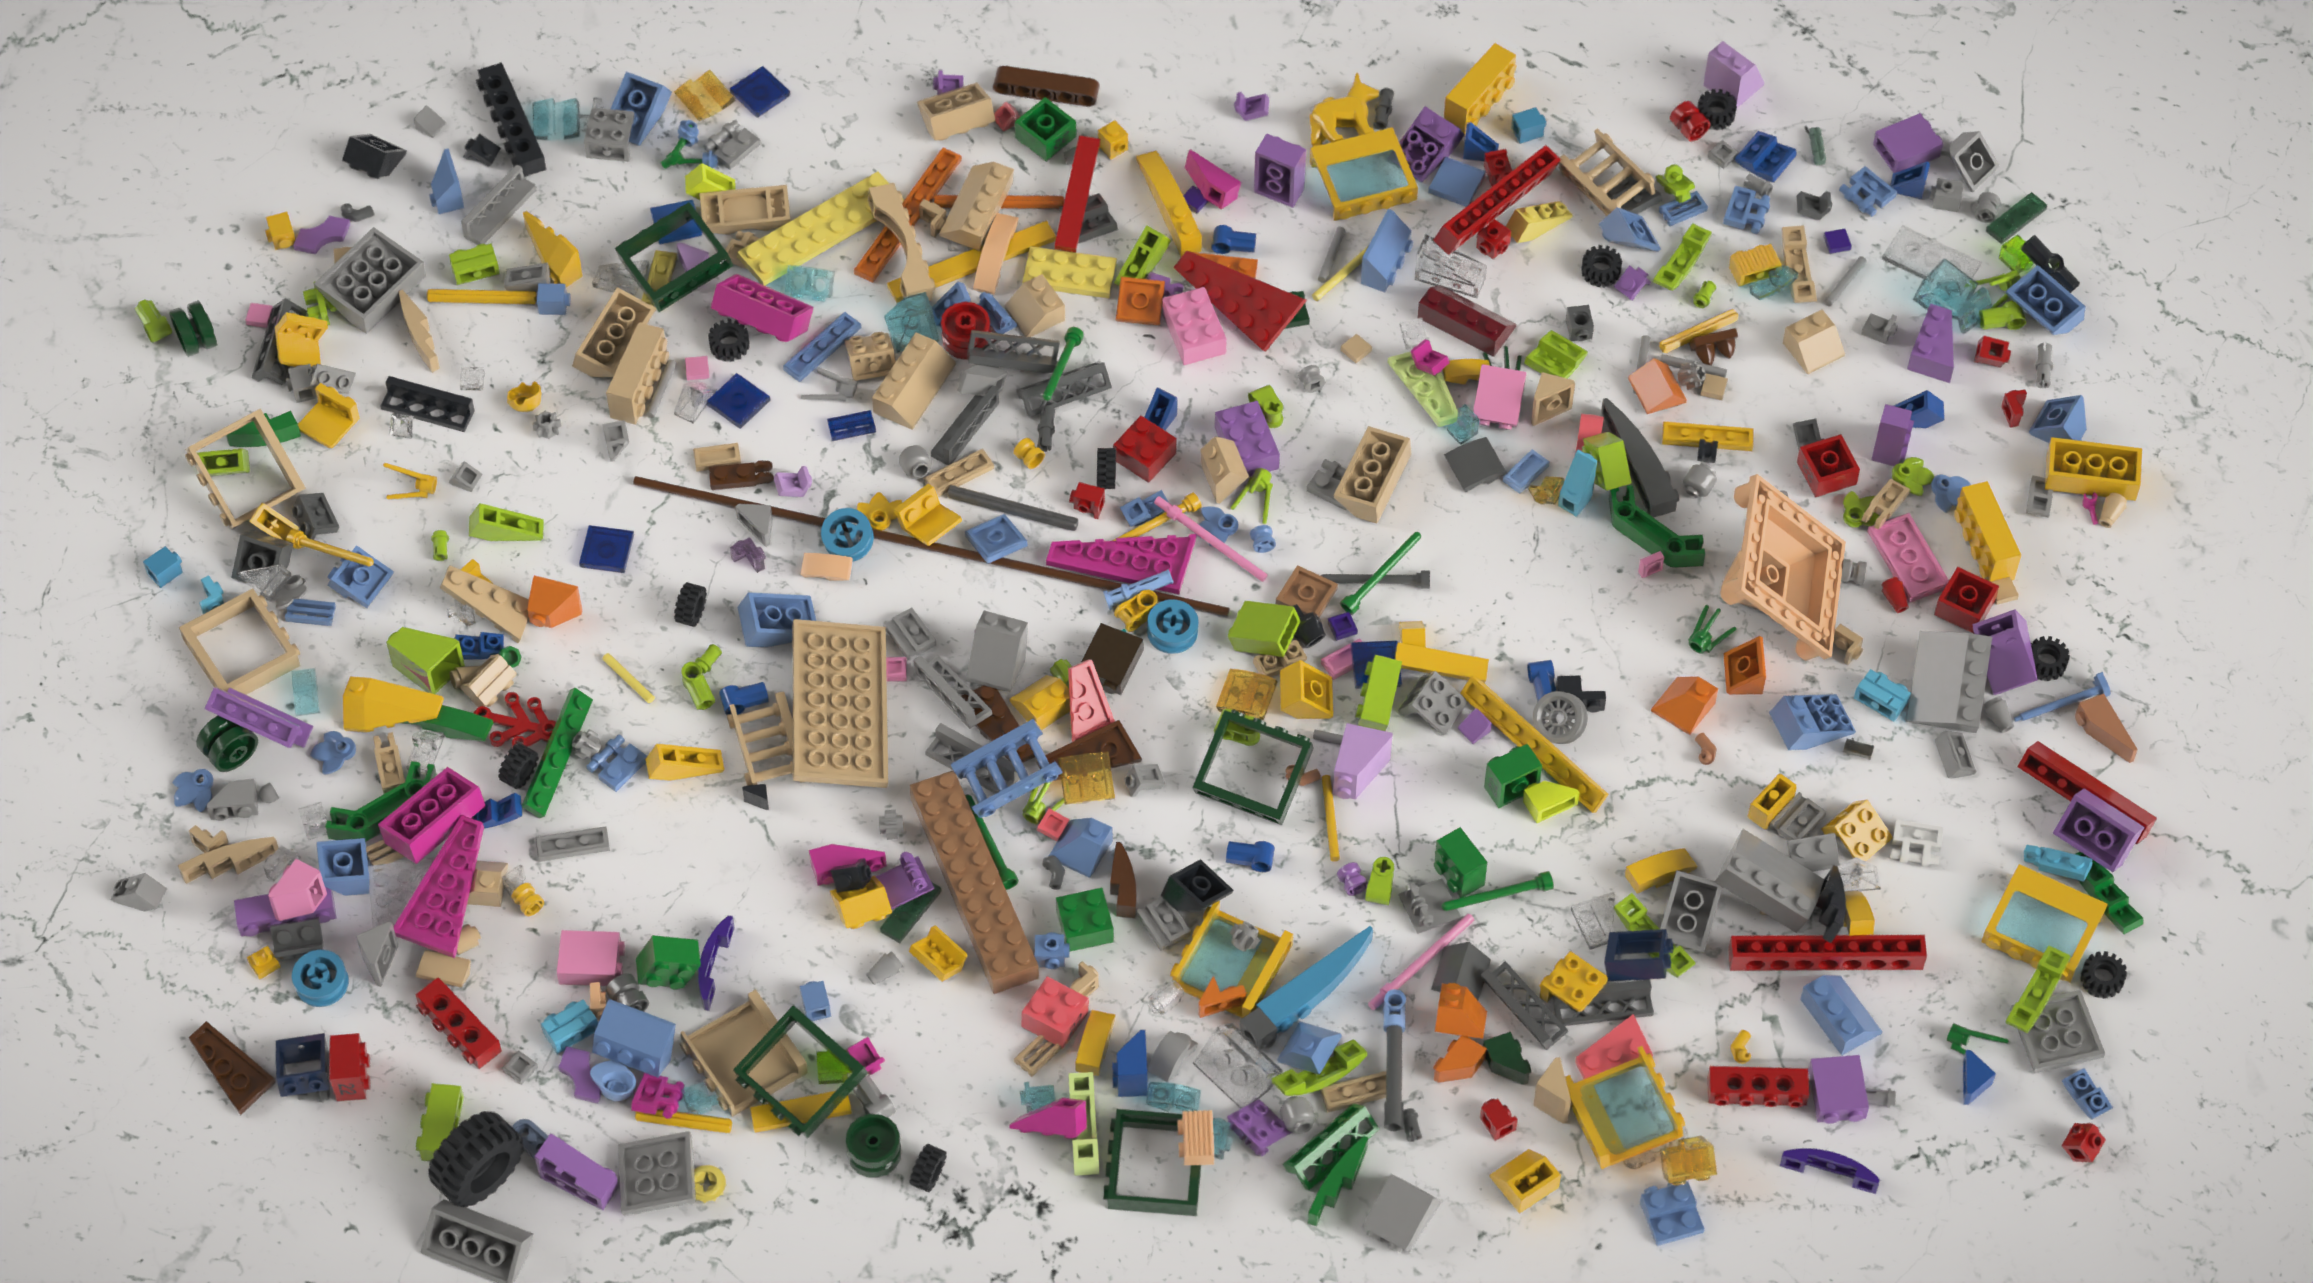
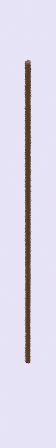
M635 476L633 485L735 507L738 504L764 505ZM771 506L772 516L821 527L826 519ZM846 523L841 524L844 532H849ZM872 528L874 538L987 563L976 551L936 542L927 546L913 537ZM1003 557L989 563L1110 591L1121 587V583ZM1153 591L1156 593L1159 602L1180 600L1186 602L1195 610L1227 617L1229 615V607Z

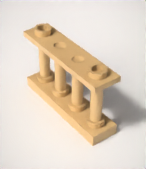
M1598 128L1594 130L1596 143L1577 158L1568 159L1564 154L1559 157L1561 159L1558 164L1560 172L1606 216L1616 207L1621 208L1623 204L1644 188L1651 195L1655 194V181L1649 173H1644L1613 143V140L1607 133L1603 134ZM1602 148L1610 155L1588 173H1583L1579 168L1580 165ZM1615 162H1618L1624 168L1602 186H1597L1593 183V179ZM1631 175L1637 181L1635 185L1617 199L1611 200L1607 196L1611 189Z
M784 691L775 693L776 703H773L771 707L737 715L734 704L729 705L731 714L727 715L730 729H735L748 772L744 773L747 786L758 785L757 782L793 773V761L788 765L754 773L752 762L787 754V756L792 755L793 759V719ZM773 715L775 717L780 716L781 722L777 726L746 734L742 733L740 726L742 723ZM780 734L781 736H786L787 742H784V745L748 753L746 743Z

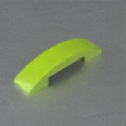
M1692 223L1684 234L1680 246L1666 266L1663 265L1653 278V282L1671 291L1675 290L1687 277L1699 259L1712 232Z
M1633 893L1614 906L1616 914L1628 931L1659 929L1647 915L1648 910ZM1673 944V953H1669L1671 968L1667 969V972L1678 978L1693 967L1696 962L1680 945L1676 947ZM1659 952L1647 953L1651 958L1659 957Z
M2048 945L2034 975L2007 1017L2006 1024L2028 1034L2054 992L2071 955Z
M1352 1039L1334 1049V1056L1328 1059L1320 1075L1306 1070L1296 1073L1293 1069H1290L1271 1078V1080L1285 1096L1312 1093L1335 1083L1350 1073L1367 1057V1051L1355 1039Z

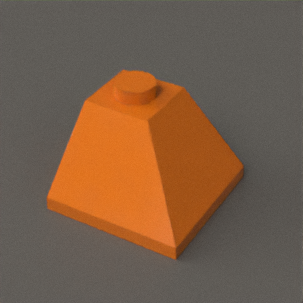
M534 575L527 608L529 622L538 627L553 628L580 616L583 610L578 586Z
M1677 677L1651 708V712L1690 735L1716 703L1718 688L1700 677Z

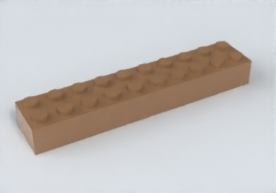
M952 770L911 784V801L993 994L1039 979L1038 963L956 773Z

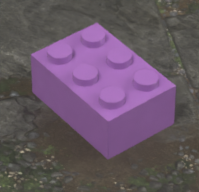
M1266 133L1255 151L1254 193L1293 208L1305 187L1306 149L1298 144H1292L1282 140L1280 137Z
M1258 401L1215 412V430L1218 437L1235 442L1249 477L1253 476L1257 468H1263L1269 472L1279 469L1280 453Z
M2082 789L2074 795L2053 834L2111 872H2114L2123 865L2145 827L2088 790Z

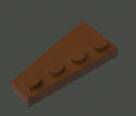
M983 685L973 690L992 710V715L975 725L986 739L988 738L992 742L1019 727L1018 722L997 689ZM967 694L961 695L965 701H968L969 696ZM973 708L975 716L983 711L981 708ZM1024 744L1017 749L1022 763L1035 758L1029 744ZM1004 755L1009 761H1011L1008 755Z
M1120 720L1045 755L1049 764L1056 762L1063 772L1058 775L1056 780L1138 763L1142 760Z
M207 1021L189 1037L190 1043L240 1116L276 1083L272 1075Z

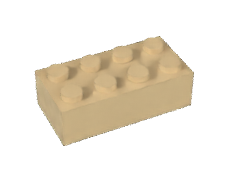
M638 322L606 391L610 418L620 421L625 420L627 423L636 425L639 417L644 415L645 403L647 399H651L654 383L659 381L663 364H667L669 359V352L666 348L667 339L665 338L663 328Z

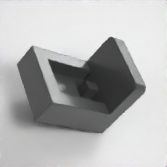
M1803 191L1796 195L1797 212L1799 214L1821 220L1832 209L1831 192L1825 191L1820 197Z
M1816 418L1793 423L1798 450L1801 446L1824 440V438L1821 439Z

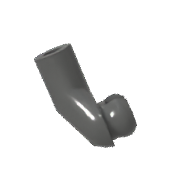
M349 203L343 204L340 207L341 215L345 219L355 222L374 215L370 205L359 210L352 209V205Z
M1050 855L1043 859L1042 865L1052 873L1049 887L1059 890L1063 882L1065 869L1056 856Z

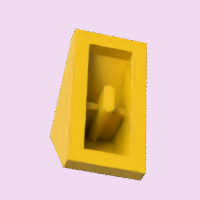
M264 503L260 504L249 521L266 534L285 541L287 534L291 530H298L300 528Z
M1422 621L1399 622L1401 643L1426 648L1425 626Z

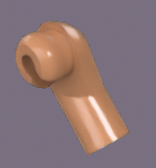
M1702 732L1695 738V741L1702 748L1699 760L1702 764L1709 765L1715 759L1717 748Z
M1289 765L1285 770V776L1288 781L1295 765ZM1314 769L1304 773L1299 785L1305 786L1320 780L1319 770Z

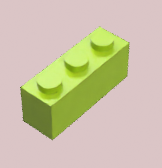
M1375 655L1372 662L1368 661L1365 670L1368 680L1367 683L1363 682L1360 696L1364 697L1363 703L1358 704L1355 717L1359 718L1358 726L1386 731L1402 661Z
M432 1083L430 1092H426L425 1107H427L426 1114H422L420 1128L423 1129L422 1135L418 1136L416 1140V1151H419L422 1161L433 1159V1154L441 1146L440 1143L443 1139H446L450 1132L458 1127L464 1100L461 1086Z

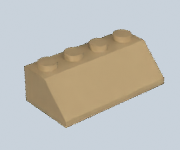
M996 162L972 166L939 236L980 251L997 213H999L1013 184L1014 169Z
M617 287L576 352L572 367L591 377H613L638 322L648 324L656 308Z
M916 332L873 395V413L913 430L955 367L956 362L935 340Z
M1368 426L1334 493V498L1355 517L1378 523L1411 457L1410 438Z

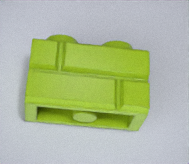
M492 243L487 245L479 244L475 248L467 250L459 249L449 254L451 268L457 285L500 274Z
M246 449L197 452L210 476L250 473L249 453Z

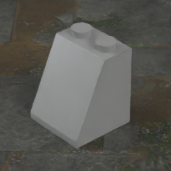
M984 610L976 625L966 681L1011 692L1025 663L1028 622Z
M1390 1174L1362 1227L1368 1230L1366 1235L1380 1241L1382 1237L1389 1241L1388 1247L1399 1253L1402 1250L1410 1252L1442 1201L1400 1177Z

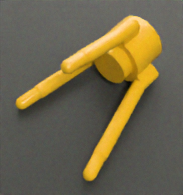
M388 463L383 464L386 468L416 478L415 489H419V492L387 495V499L427 498L428 493H435L437 485L436 476L420 474Z

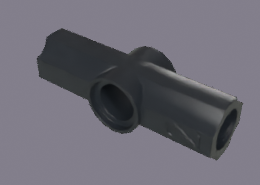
M2036 235L2030 237L2021 246L2020 249L2036 266H2040L2070 293L2079 286L2080 282L2064 266L2062 256L2052 253Z

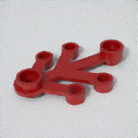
M515 692L507 693L505 702L517 718L492 713L485 706H480L474 711V714L477 715L485 713L486 715L483 717L492 719L495 724L512 727L504 732L494 731L490 734V742L494 747H500L504 742L512 738V746L522 742L523 745L528 747L541 740L548 743L552 731L548 732L546 730L554 729L556 721L548 720L542 710L541 700L537 697H532L527 701L528 710L535 714L539 723L531 722L521 707L519 696ZM511 698H515V699H516V700L513 701V702H510V701H509V699H511ZM534 703L538 704L536 707L531 706ZM526 731L535 732L526 738L518 736ZM495 737H500V738H501V739L498 740V741H494V740H493Z

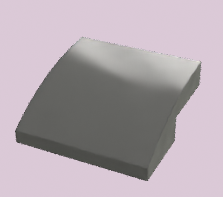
M1630 175L1611 189L1607 196L1611 200L1617 199L1635 185L1637 181ZM1644 188L1623 204L1621 209L1638 214L1661 202L1662 194L1655 189V194L1651 195Z
M1100 193L1088 197L1078 244L1118 230L1116 221L1108 211V204ZM1060 206L1059 209L1062 214L1063 206Z
M1487 437L1468 442L1444 454L1465 492L1470 491L1485 481L1487 484H1490L1507 473Z

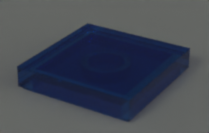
M764 66L730 87V93L757 118L791 96L790 90Z
M736 373L707 400V406L741 429L771 400L768 394Z
M589 525L579 566L581 568L625 573L634 539V531Z
M1397 640L1351 642L1355 689L1362 688L1363 682L1367 683L1368 675H1365L1368 661L1372 662L1375 655L1395 659ZM1401 670L1399 674L1397 687H1401L1402 685Z

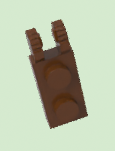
M761 460L755 464L753 462L709 467L711 490L768 484L774 479L773 473L767 472L773 468V464L768 460Z

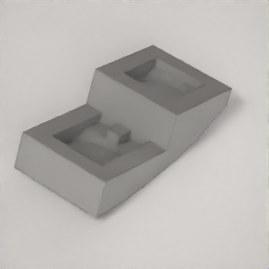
M2032 475L2026 513L2049 518L2053 490H2044L2046 478Z

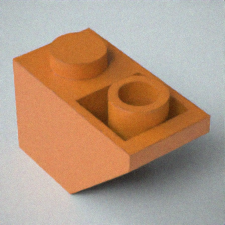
M1460 1036L1458 1040L1454 1039L1447 1048L1448 1053L1444 1058L1440 1057L1433 1067V1070H1435L1434 1081L1440 1083L1472 1078L1485 1061L1487 1049L1467 1036Z

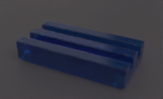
M871 410L827 419L832 441L876 433Z

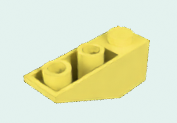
M1557 201L1515 209L1506 227L1511 230V237L1517 243L1527 242L1536 239L1571 219L1573 215L1566 205Z

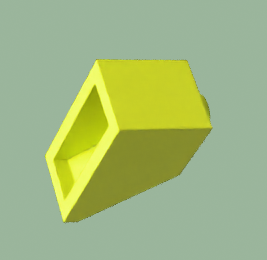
M702 163L685 176L686 194L700 200V193L736 190L735 179Z
M1543 781L1538 784L1533 783L1524 790L1523 803L1535 822L1539 823L1578 805L1580 793L1574 788Z

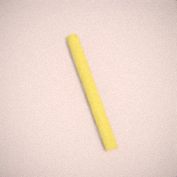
M1368 247L1312 294V298L1315 301H1319L1362 263V257Z

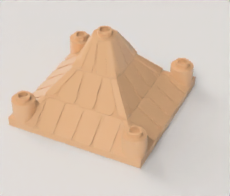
M1758 474L1750 476L1748 483L1738 486L1734 491L1735 502L1740 507L1747 508V519L1742 548L1724 578L1720 592L1721 597L1729 605L1740 603L1760 610L1766 615L1768 614L1770 618L1799 638L1796 643V653L1803 660L1806 661L1819 656L1824 660L1832 657L1846 542Z

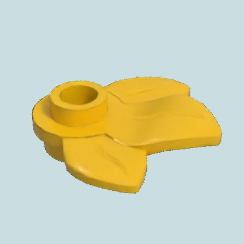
M877 492L869 504L858 503L857 510L867 517L873 529L885 530L890 526L891 521L897 518L894 509L902 503V500H895L889 503L881 492Z

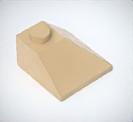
M477 861L467 904L501 907L508 863Z

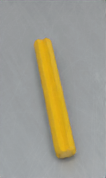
M1730 309L1660 341L1659 348L1663 353H1668L1689 343L1695 337L1707 335L1738 320V313L1735 309Z
M658 1109L656 1114L635 1112L636 1120L641 1122L730 1133L732 1129V1120L729 1118L676 1112L670 1119H667L663 1116L664 1110Z

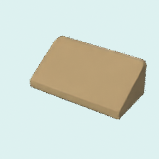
M425 950L417 969L416 977L431 981L439 977L445 984L462 987L470 975L471 961L461 957L452 958L442 953Z

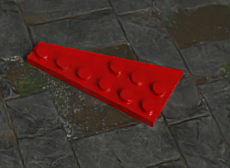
M1186 251L1173 267L1196 289L1205 287L1211 303L1263 351L1269 349L1307 301L1304 298L1190 251Z

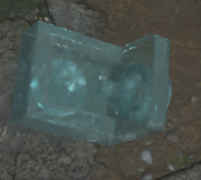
M705 1082L682 1089L688 1112L697 1111L698 1115L712 1111L711 1106L718 1104L716 1095L709 1096Z
M1213 1118V1135H1217L1214 1145V1158L1223 1160L1225 1151L1230 1152L1233 1137H1230V1123L1221 1118Z

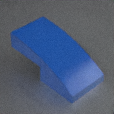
M513 793L499 801L489 799L484 802L486 806L474 815L475 820L483 823L484 829L522 817L521 796Z

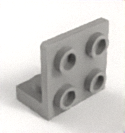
M592 108L584 138L586 158L629 162L631 156L629 138L634 120V112Z
M1433 671L1420 677L1398 711L1403 716L1418 713L1437 732L1445 735L1468 701L1442 676Z

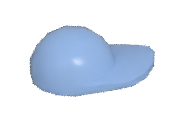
M611 1060L598 1063L590 1070L592 1080L601 1089L602 1094L606 1098L617 1102L624 1101L633 1095L636 1087V1078L625 1065Z

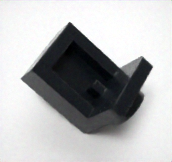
M479 133L475 139L470 138L464 146L466 152L463 157L467 159L471 155L490 167L501 147Z
M865 858L859 859L856 864L837 866L831 870L837 893L863 889L871 881V869L867 865Z

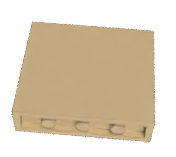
M756 989L747 994L748 1002L687 1036L684 1031L680 1032L682 1042L679 1044L683 1053L686 1056L690 1054L694 1060L692 1064L698 1074L703 1073L706 1078L704 1081L711 1093L715 1091L718 1095L717 1101L723 1111L728 1110L732 1117L759 1102L753 1097L755 1092L750 1087L744 1089L736 1082L737 1076L733 1069L778 1022ZM785 1034L748 1075L771 1095L806 1075L808 1070L805 1059L789 1036Z

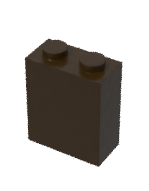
M1100 623L1081 662L1088 659L1092 660L1103 690L1110 694L1122 695L1144 651L1143 639Z

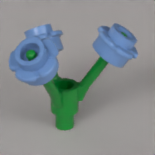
M692 120L681 121L678 129L679 141L673 151L666 155L667 158L660 162L663 168L667 169L671 165L675 166L676 164L701 163L711 168H717L718 159L717 155H713V151L703 152L702 159H684L681 150L684 146L692 147L698 143L699 129H697V124Z

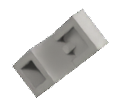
M1168 1032L1155 1050L1147 1071L1166 1082L1170 1081L1178 1075L1184 1059L1195 1052L1198 1043L1191 1040V1037L1187 1034Z

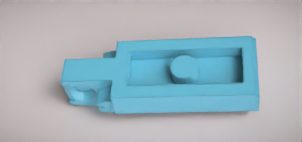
M2027 845L2024 850V861L2033 863V865L2039 867L2040 871L2079 881H2085L2093 865L2091 858L2051 848Z

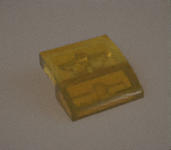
M710 69L694 82L689 79L674 91L676 96L698 121L715 115L736 101L734 96Z
M1230 669L1216 708L1219 712H1222L1223 709H1232L1244 715L1264 720L1278 681L1263 674Z
M1109 752L1058 758L1059 767L1063 772L1060 775L1065 805L1112 800L1115 798Z

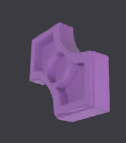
M328 216L325 222L317 227L301 228L293 245L294 250L317 254L319 249L328 243L343 242L351 225L350 220Z
M566 1046L558 1067L559 1071L568 1075L575 1084L574 1097L576 1099L598 1104L602 1092L590 1076V1052Z

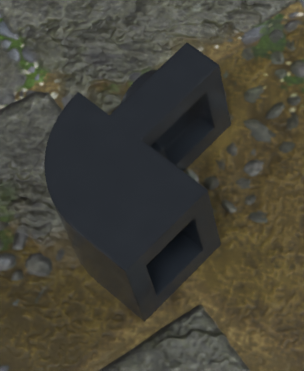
M1581 675L1557 676L1556 691L1575 695L1583 702L1588 712L1596 713L1605 710L1606 691H1582Z

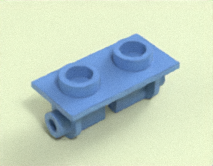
M983 292L979 296L980 303L978 305L982 306L988 313L990 326L996 333L1005 334L1018 326L990 293Z

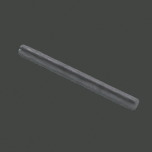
M951 485L948 489V497L951 499L1076 531L1079 521L1076 517Z

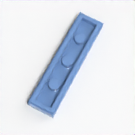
M844 312L784 364V371L798 382H801L841 347L845 340L850 339L861 329V323Z

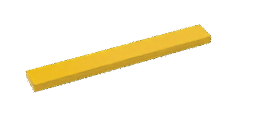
M1047 220L1014 233L1013 238L1010 239L1004 261L1029 252L1030 246L1039 248L1055 242L1056 235ZM984 245L980 251L972 249L928 266L929 278H933L935 288L977 272ZM901 277L887 282V287L896 303L904 301L900 290Z
M1476 675L1471 676L1460 692L1466 701L1475 709H1479L1494 726L1517 746L1521 747L1528 744L1541 762L1542 768L1560 785L1577 789L1580 793L1579 802L1592 813L1597 812L1609 794Z

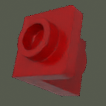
M2025 389L2019 391L2012 390L2004 395L2001 407L2010 428L2019 426L2021 417L2024 415L2023 405L2027 396Z

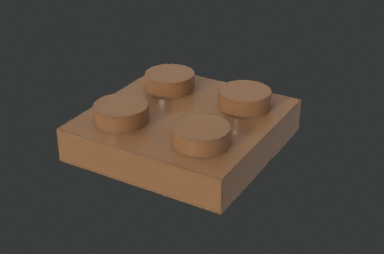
M1297 565L1277 596L1275 604L1286 606L1298 604L1304 615L1315 612L1320 618L1337 591L1338 584Z

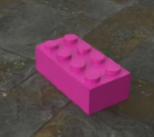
M735 274L716 285L711 309L718 311L719 315L732 317L738 323L753 326L757 331L776 336V339L782 342H789L808 331L814 309L811 305L739 274Z
M447 767L380 822L378 826L386 845L417 864L448 838L461 815L472 818L486 805L479 786Z

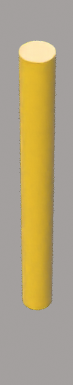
M1323 775L1321 779L1330 860L1336 862L1340 860L1331 776Z

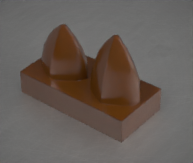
M1733 328L1695 337L1689 342L1691 351L1695 350L1701 362L1712 366L1714 362V346H1717L1721 354L1730 359L1735 352V339L1738 337L1737 330Z

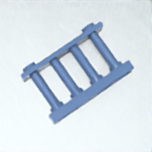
M1034 719L951 764L954 772L960 779L967 778L979 802L972 807L979 818L994 814L996 809L1045 782L1049 783L1056 780L1058 775L1063 773L1056 762L1049 764L1037 740L1039 736L1043 735V732ZM1024 744L1030 745L1041 767L1040 770L1031 775H1028L1017 753V749ZM1004 755L1009 756L1020 778V781L1009 787L996 764L997 759ZM984 766L988 767L1000 791L989 798L986 797L975 775L976 771Z

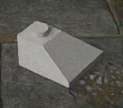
M1980 131L1963 132L1949 145L1950 156L1970 192H1974L2000 167Z

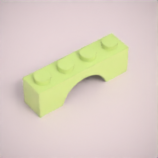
M1093 1072L1068 1073L1069 1097L1086 1101L1087 1128L1076 1138H1072L1074 1176L1099 1174Z

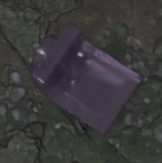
M750 537L737 541L730 547L733 562L746 557L757 573L765 569V553L760 546L756 547Z

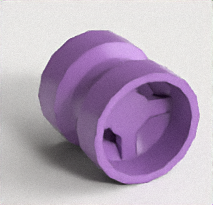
M1356 862L1344 865L1337 872V876L1345 884L1344 889L1349 896L1361 893L1368 885L1365 876L1360 874L1361 869Z

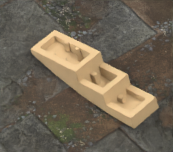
M402 289L399 291V296L410 338L420 357L433 373L440 367L437 355L433 351L435 348L432 336L428 332L430 329L427 317Z
M275 837L252 839L203 853L178 865L183 880L187 884L207 872L211 879L234 868L238 875L277 854L280 850Z

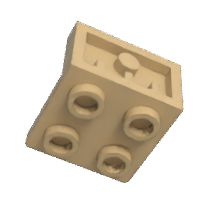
M875 332L871 336H853L845 340L853 380L858 381L887 376L896 363L894 348L888 333Z

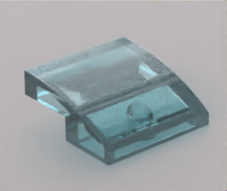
M553 98L533 103V133L537 140H564L580 137V107L577 98L557 103Z

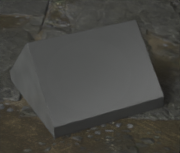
M1470 942L1445 946L1431 990L1441 992L1442 983H1457L1460 986L1467 987L1479 1001L1484 985L1481 974L1489 969L1491 959Z

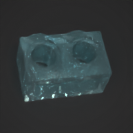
M788 265L785 292L791 293L790 297L804 298V295H810L812 300L825 301L826 298L832 297L835 271ZM796 276H800L804 280L801 288L796 287L794 284ZM818 279H822L825 282L826 286L823 291H819L816 288V281Z

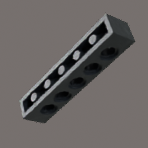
M500 62L477 70L479 79H476L477 87L480 92L483 91L485 94L483 99L486 107H491L490 115L492 121L499 125L497 126V131L500 139L504 138L506 141L504 142V147L507 154H511L513 157L511 158L513 168L516 165L521 166L524 177L545 171L544 155L503 63Z

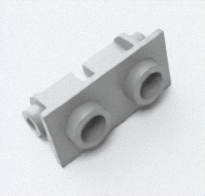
M321 364L313 365L307 369V375L311 378L310 385L317 387L322 383L327 387H333L338 392L349 394L356 375L355 372Z

